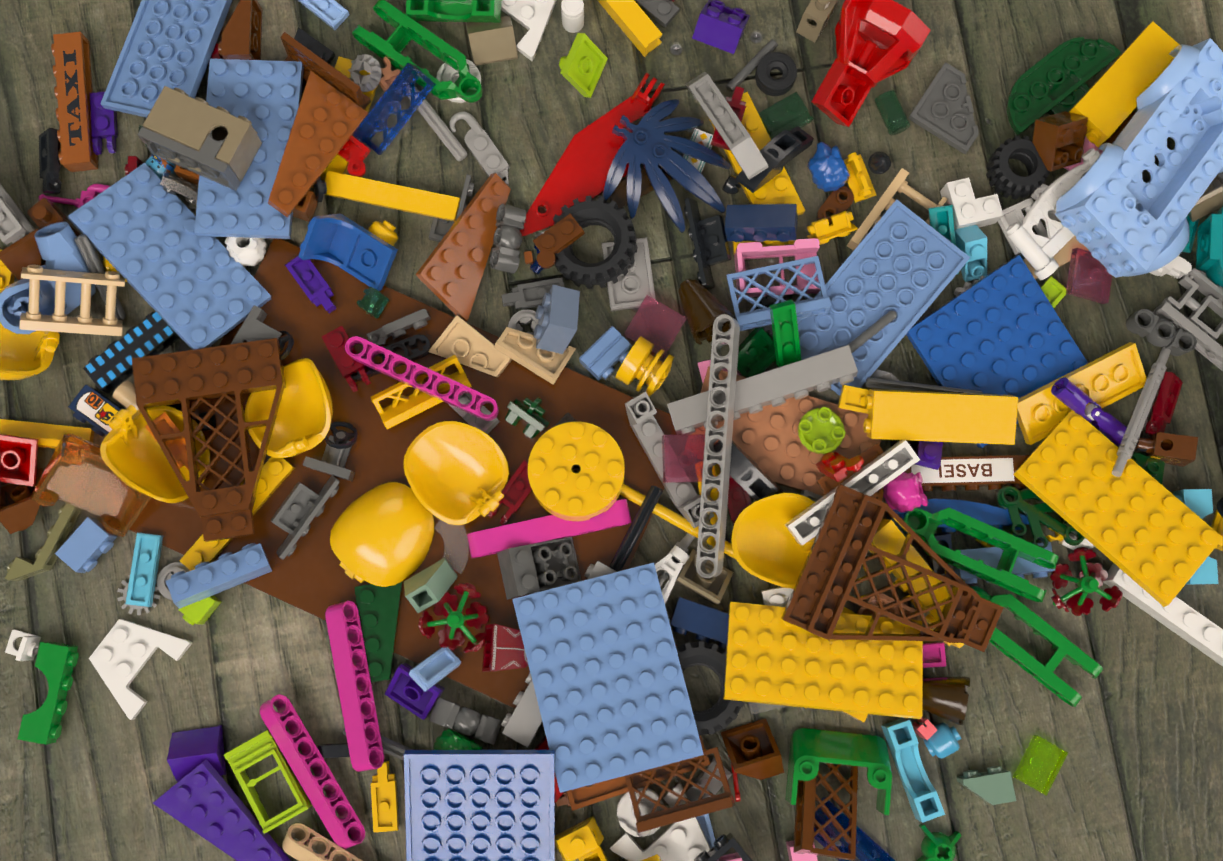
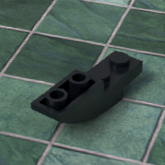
M798 126L790 131L783 130L760 150L769 167L750 180L742 170L736 177V180L754 193L781 173L785 164L810 147L814 138Z
M721 440L714 445L716 453L720 452L723 448ZM732 441L730 475L754 500L758 501L772 495L785 493L759 468L755 461Z

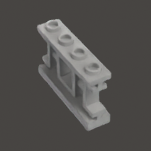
M0 183V239L7 245L10 242L15 243L35 229Z
M1193 268L1187 275H1183V278L1178 282L1187 289L1178 301L1171 296L1165 298L1153 313L1160 316L1159 319L1170 320L1176 329L1182 328L1184 332L1192 333L1197 340L1194 349L1223 371V347L1215 341L1220 334H1223V320L1213 331L1198 319L1207 306L1223 318V288L1210 281L1204 272ZM1196 290L1206 296L1200 303L1191 297ZM1184 304L1193 310L1188 318L1178 311Z

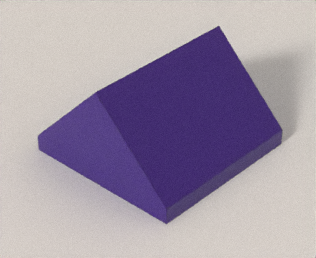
M401 663L385 695L422 720H425L445 688L436 683L424 692L409 675L413 667L407 663Z
M222 726L172 733L167 761L177 782L206 759L220 776L226 775Z

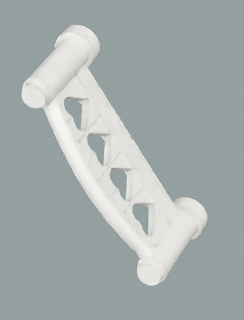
M1094 148L1089 149L1083 154V164L1060 176L1041 193L1027 212L1021 225L1016 222L1005 231L1008 234L1007 237L1035 269L1034 274L1039 280L1047 278L1057 270L1059 264L1052 257L1075 236L1061 222L1050 219L1048 211L1054 210L1057 200L1070 190L1099 158L1101 154L1098 150L1095 151ZM1040 219H1043L1046 223L1048 238L1034 234L1032 231V227L1038 225Z

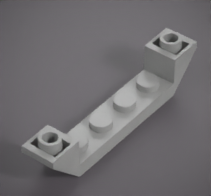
M703 72L686 83L687 88L695 100L699 102L733 153L747 178L750 180L767 169L769 166L753 139L708 73Z
M644 392L625 403L630 426L673 504L691 526L696 528L699 526L701 495H697L653 416L657 413L647 393ZM713 512L710 513L709 519L714 517Z

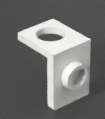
M12 630L5 653L15 655V660L18 661L34 660L39 649L41 637L19 630ZM23 637L19 650H16L14 646L15 640Z

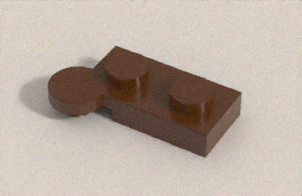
M568 214L533 240V243L540 251L537 255V262L540 267L545 269L551 268L556 261L554 254H558L585 234L571 214Z

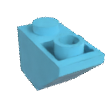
M977 225L956 229V246L970 257L961 268L964 281L980 279L981 276L986 277L987 236Z

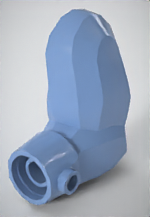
M67 222L50 224L34 234L41 258L46 260V264L42 266L43 269L90 273L75 242L77 236ZM21 279L6 286L0 292V323L4 328L16 334L35 332L36 330L19 329L21 313H26L29 309V279ZM40 280L39 312L42 315H52L54 313L56 281ZM66 282L65 314H69L80 305L81 283ZM95 284L91 285V297L96 292Z

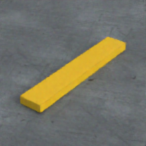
M327 171L325 178L327 194L324 195L456 221L461 200L458 197Z

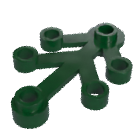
M1006 486L999 490L997 501L1001 507L1008 510L1012 523L1010 528L1011 535L1021 538L1027 531L1025 524L1021 522L1019 509L1027 515L1034 538L1031 543L1039 546L1036 540L1043 542L1044 545L1039 546L1045 549L1048 545V539L1043 534L1040 522L1061 534L1069 545H1079L1085 539L1071 525L1067 527L1045 514L1054 511L1046 503L1030 505L1024 500L1031 498L1043 501L1030 489L1019 491L1015 487ZM1005 496H1010L1012 502L1007 501ZM1015 527H1020L1022 533H1017ZM1069 534H1074L1076 540L1071 539Z

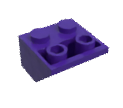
M708 0L699 15L692 39L734 54L750 15L745 14L746 12L743 9L729 8L719 0Z

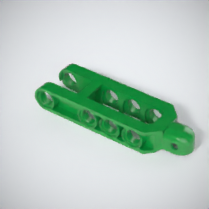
M378 0L373 6V10L381 19L396 28L387 41L374 32H368L360 25L352 32V35L359 43L380 58L387 57L393 67L399 69L400 72L440 100L453 99L459 96L466 102L473 103L481 98L483 93L480 81L470 74L466 56L387 1ZM413 40L458 71L459 78L455 83L452 81L444 82L443 80L440 82L430 75L427 69L424 68L423 70L414 64L410 57H404L400 53Z
M915 508L904 515L903 521L945 563L1029 600L1043 602L1047 590H1042L1029 584L1028 580L1011 572L1017 556L1041 567L1055 569L1059 556L1055 553L952 508H947L934 514ZM945 524L1002 549L1003 552L997 568L995 569L983 564V560H974L961 554L960 550H951L938 544L934 536L937 526Z
M969 586L981 598L1005 607L1014 614L1016 620L1023 621L1033 629L1032 632L1035 635L1042 636L1052 644L1051 647L1055 650V653L1044 666L996 627L989 643L1068 705L1076 707L1082 696L1053 673L1062 659L1066 658L1073 665H1078L1091 674L1092 678L1096 679L1103 670L1102 666L1013 595L991 596L978 586Z

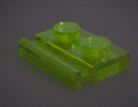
M1034 735L1013 777L1047 796L1068 752L1040 736Z

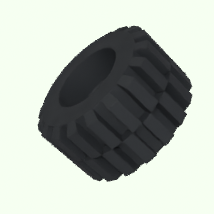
M1015 136L1013 139L1005 140L991 155L986 169L989 170L986 176L991 178L990 186L996 187V193L999 194L1001 191L1003 197L1008 198L1011 195L1012 199H1018L1019 197L1022 199L1029 194L1031 195L1045 182L1050 173L1028 136H1024L1022 139L1020 136ZM1016 159L1021 161L1027 168L1028 176L1022 177L1014 174L1009 167L1008 160Z

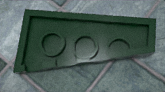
M403 581L387 587L375 586L373 584L355 587L356 605L371 682L391 679Z

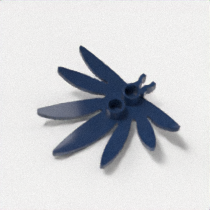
M674 99L653 107L646 113L638 125L631 124L629 119L623 115L620 123L625 128L620 129L618 126H614L612 132L617 136H622L625 142L618 150L610 166L603 197L607 201L623 177L626 165L629 164L626 196L629 217L634 219L641 195L642 178L640 164H643L659 201L675 226L683 233L685 223L680 204L671 184L658 166H661L680 185L721 213H724L725 208L706 178L690 162L670 148L725 169H730L731 165L720 155L699 143L664 134L665 132L688 130L704 124L703 120L692 117H676L661 121L677 108L679 100Z

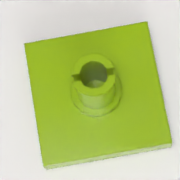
M577 33L568 56L561 57L559 61V67L562 69L560 73L584 97L591 98L608 58L585 33Z

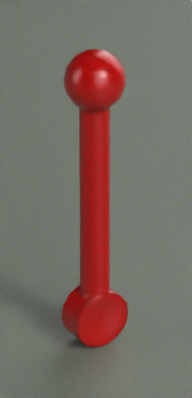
M732 766L735 802H740L738 776Z

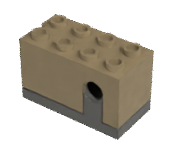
M164 86L143 123V127H141L137 134L142 142L147 144V148L153 155L237 191L240 182L243 180L262 144L257 135L258 133L251 125L252 122L243 116H238L237 118L230 115L229 111L220 106L214 108L202 98L196 97L194 99L179 88H174L173 90Z

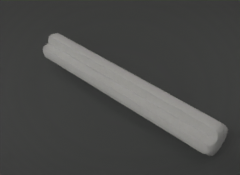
M413 86L407 90V97L456 160L462 161L467 157L466 150L417 87Z

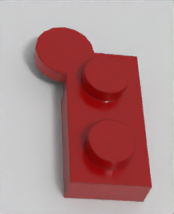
M351 136L337 155L349 163L347 170L351 176L362 177L366 172V166L363 161L371 150Z
M834 451L825 454L821 461L816 463V466L821 473L839 482L847 477L846 471L856 472L861 470L864 460L862 456L848 459Z

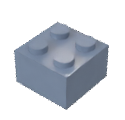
M552 285L549 293L544 294L542 306L538 305L535 318L539 319L534 330V338L537 339L536 348L559 354L564 353L577 331L580 291Z

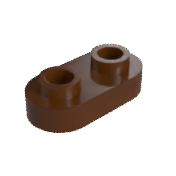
M844 186L840 187L837 191H833L818 210L816 215L817 221L827 218L829 225H831V218L827 217L825 212H831L835 215L847 211L854 200L853 192ZM839 195H845L846 200H841L839 198Z

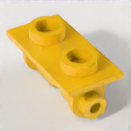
M856 152L849 154L848 158L844 159V162L850 174L847 183L853 192L855 203L876 196L861 154L857 155Z
M843 211L831 216V225H829L827 218L812 222L810 226H807L810 234L807 238H816L820 244H825L832 238L850 235L852 231L858 230V227L850 222L854 219L852 212Z

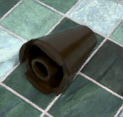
M687 279L681 283L678 294L694 341L699 345L702 344V340H707L708 343L712 342L714 320L722 314L729 315L734 319L735 316L702 286L698 280ZM727 321L723 324V332H727L730 330V321Z
M970 677L923 678L922 709L963 726L969 697L966 691L967 686L970 687Z

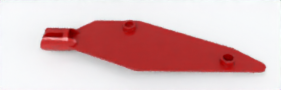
M646 73L631 97L574 135L526 213L524 229L520 230L522 236L553 226L555 214L560 216L563 213L561 208L564 205L568 208L573 206L574 199L578 198L579 203L586 201V196H591L593 199L604 191L610 166L618 150L625 142L622 136H617L612 132L614 126L616 125L620 129L625 127L620 123L623 115L629 119L630 123L645 116L652 109L651 107L665 86L663 82L660 83L652 98L648 97L658 79L653 77L644 93L640 91L650 74ZM629 164L626 165V169L622 178H624L627 175ZM544 207L546 212L541 214L538 212V208Z

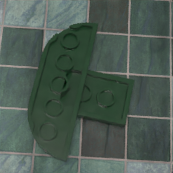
M1078 37L1062 43L1023 73L1010 90L1007 99V116L1016 135H1020L1034 124L1036 119H1040L1046 113L1054 115L1064 111L1069 112L1090 89L1085 83L1118 58L1122 52L1114 45L1102 39L1093 40Z

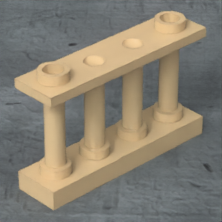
M902 168L849 241L847 247L853 251L866 237L869 229L873 228L881 219V216H879L883 210L887 211L896 201L892 198L896 191L900 194L901 192L927 210L928 208L943 206L947 198L943 197L938 204H935L907 185L908 182L905 179L909 172ZM929 217L925 221L927 224H930Z
M40 265L22 267L21 278L29 279V309L26 313H21L19 329L122 336V320H118L115 317L117 286L125 287V278L120 273L107 271L105 274L51 270L43 269ZM40 280L56 281L55 309L52 315H42L39 312ZM66 282L81 283L80 315L77 317H70L65 314ZM92 284L107 285L106 310L103 319L90 316Z

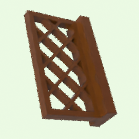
M285 32L280 38L288 56L285 61L302 63L304 67V81L307 82L310 71H312L361 108L366 109L371 100L362 93L360 86Z
M718 747L703 751L704 755L625 776L637 820L638 833L735 806ZM714 753L717 764L713 772L700 766L704 756ZM700 757L697 763L692 761V759ZM687 761L695 766L689 779L677 772L681 762ZM676 764L674 770L668 767ZM660 768H664L672 773L666 785L654 779L657 770ZM698 768L710 775L704 788L692 781ZM717 769L719 770L720 777L715 774ZM649 771H653L652 774H651V776H649V775H647V774H645V773H646V772H649ZM640 774L649 779L642 792L633 786L632 776ZM674 775L687 782L681 794L669 788ZM713 777L722 782L724 793L715 795L707 790ZM651 782L664 788L657 801L645 794ZM689 784L702 791L696 801H691L684 797ZM666 790L679 797L674 807L668 808L660 803ZM636 793H638V794L640 795V797L638 798V800H637V797H636ZM704 793L710 795V797L702 799ZM643 797L655 804L651 813L641 815L639 808ZM681 799L687 802L685 804L679 805ZM658 806L664 809V810L656 811V809H657Z
M826 763L830 768L826 775L822 776L818 771L817 776L812 780H798L793 853H808L853 861L856 858L858 766H851V777L845 780L837 770L842 764L834 766L832 763ZM832 773L841 783L835 790L825 780ZM820 783L830 794L823 801L816 794V787ZM843 787L850 794V801L847 804H844L836 794ZM831 797L841 808L834 815L831 814L824 804ZM819 808L829 818L821 826L815 819V811ZM842 812L849 818V826L846 829H843L835 819ZM830 822L840 833L833 840L830 839L823 829ZM818 833L828 843L823 849L813 848L814 836ZM841 837L848 843V853L840 852L834 844Z

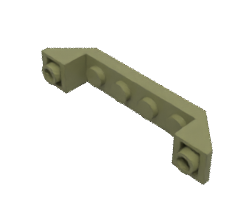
M74 449L65 459L63 471L78 477L79 480L71 487L70 497L67 503L61 506L58 512L59 518L55 525H52L48 530V538L44 546L40 547L35 555L36 561L34 562L25 557H16L8 565V573L5 579L21 581L52 570L58 559L55 553L69 538L97 485L86 453Z

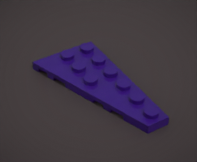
M207 759L153 802L154 805L236 861H291L268 832L263 833L259 821Z

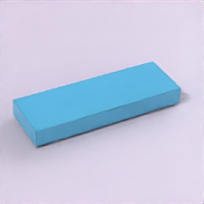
M137 533L125 604L152 607L163 536Z

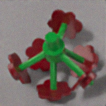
M1086 547L1074 549V553L1068 554L1070 561L1080 560L1082 571L1079 573L1080 579L1072 577V572L1068 570V564H1056L1055 571H1052L1050 579L1053 581L1052 591L1055 594L1051 598L1053 605L1057 606L1058 609L1063 608L1066 612H1069L1068 608H1071V612L1075 616H1080L1082 613L1088 615L1094 606V602L1087 598V595L1094 591L1102 596L1099 603L1105 612L1118 606L1123 592L1117 586L1106 588L1104 591L1098 588L1108 578V572L1102 569V564L1086 562L1088 558L1096 556V552H1093L1092 549L1088 550ZM1068 581L1077 583L1078 588L1062 597L1055 590L1061 587L1065 588L1068 585Z
M465 582L454 585V589L457 590L458 594L463 595L460 603L457 602L456 594L450 595L447 591L440 601L434 604L433 612L438 616L444 615L447 619L433 621V617L429 615L427 610H424L422 617L419 619L418 626L422 635L430 639L432 634L435 633L434 626L447 624L444 630L438 632V637L440 638L439 645L442 648L449 647L450 650H455L457 646H462L465 643V638L462 635L464 633L470 639L464 648V652H476L484 646L487 633L480 632L473 636L464 626V621L466 620L469 627L475 626L476 629H481L483 625L489 622V616L486 614V606H481L477 601L472 602L470 608L466 609V615L461 613L467 597L472 599L480 598L481 594L476 591L474 585Z

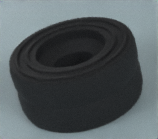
M781 52L769 53L758 63L755 73L756 84L766 95H784L794 85L797 77V68L793 59L787 54ZM777 69L782 73V77L780 79H773L770 76V71Z

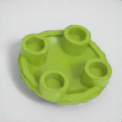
M822 407L808 411L801 418L798 425V436L801 443L809 451L817 454H827L834 451L842 443L845 437V429L839 416L829 408Z

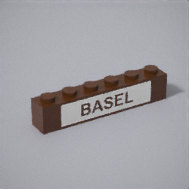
M1030 455L941 457V466L938 470L914 464L904 472H912L914 475L918 472L921 473L923 492H932L933 488L942 487L943 492L956 491V487H965V491H977L980 486H988V490H1000L1003 486H1012L1022 490L1026 489V485L1013 474Z

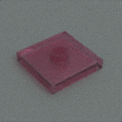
M1080 248L1072 249L1066 293L1101 304L1109 303L1112 275L1107 272V269L1099 260L1092 256L1090 251Z
M646 295L624 335L635 342L640 336L644 337L654 344L652 352L655 354L661 349L665 350L662 356L664 358L687 318Z
M705 434L662 435L663 483L702 482Z

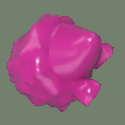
M903 472L883 487V497L892 510H898L902 513L913 511L921 505L928 506L927 497L923 494L921 485L923 479L920 472L915 475L912 472Z

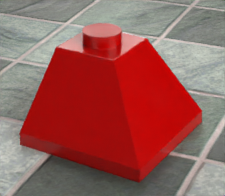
M0 434V482L35 486L38 439Z

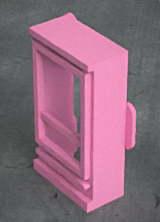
M816 238L798 239L794 242V245L762 247L760 242L739 243L734 254L736 273L745 271L744 260L779 257L780 264L783 263V257L795 256V260L817 256L820 242ZM814 263L804 265L800 272L812 278L816 272ZM783 269L780 271L781 279L785 281ZM797 275V285L792 286L803 291L809 282ZM742 278L736 279L737 290L743 292L747 287L746 281ZM780 283V286H772L768 290L776 295H781L786 286ZM811 284L805 294H818L820 288ZM749 288L745 295L760 297L763 291L758 288ZM788 289L785 295L797 294L791 289Z

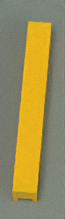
M597 0L644 57L661 44L659 38L662 36V33L635 0Z

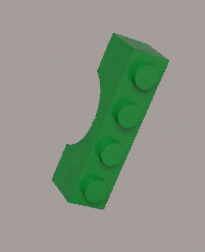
M406 0V15L414 21L501 23L502 0Z
M50 641L40 642L35 667L41 670L47 678L48 695L39 709L23 715L17 740L47 745L56 743V740L60 737L62 731L60 722L62 715H64L67 709L66 696L73 684V677L71 675L73 667L76 666L79 658L78 646Z

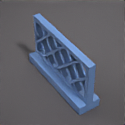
M818 256L727 275L735 318L740 325V331L772 325L770 307L766 308L760 304V301L765 294H768L777 300L775 304L784 302L786 300L783 299V296L788 289L800 295L796 302H794L797 319L830 312L831 303L827 296ZM814 263L816 272L812 278L800 272L804 265ZM789 269L795 273L789 283L778 277L781 270ZM766 274L772 278L766 288L755 282L758 275ZM797 275L809 282L803 291L791 285ZM742 278L749 282V284L741 292L734 288L733 280ZM774 280L786 286L780 296L768 290ZM813 284L820 288L822 296L812 298L805 293L810 285ZM751 285L763 291L757 301L745 295ZM743 298L754 304L749 312H739L738 305Z

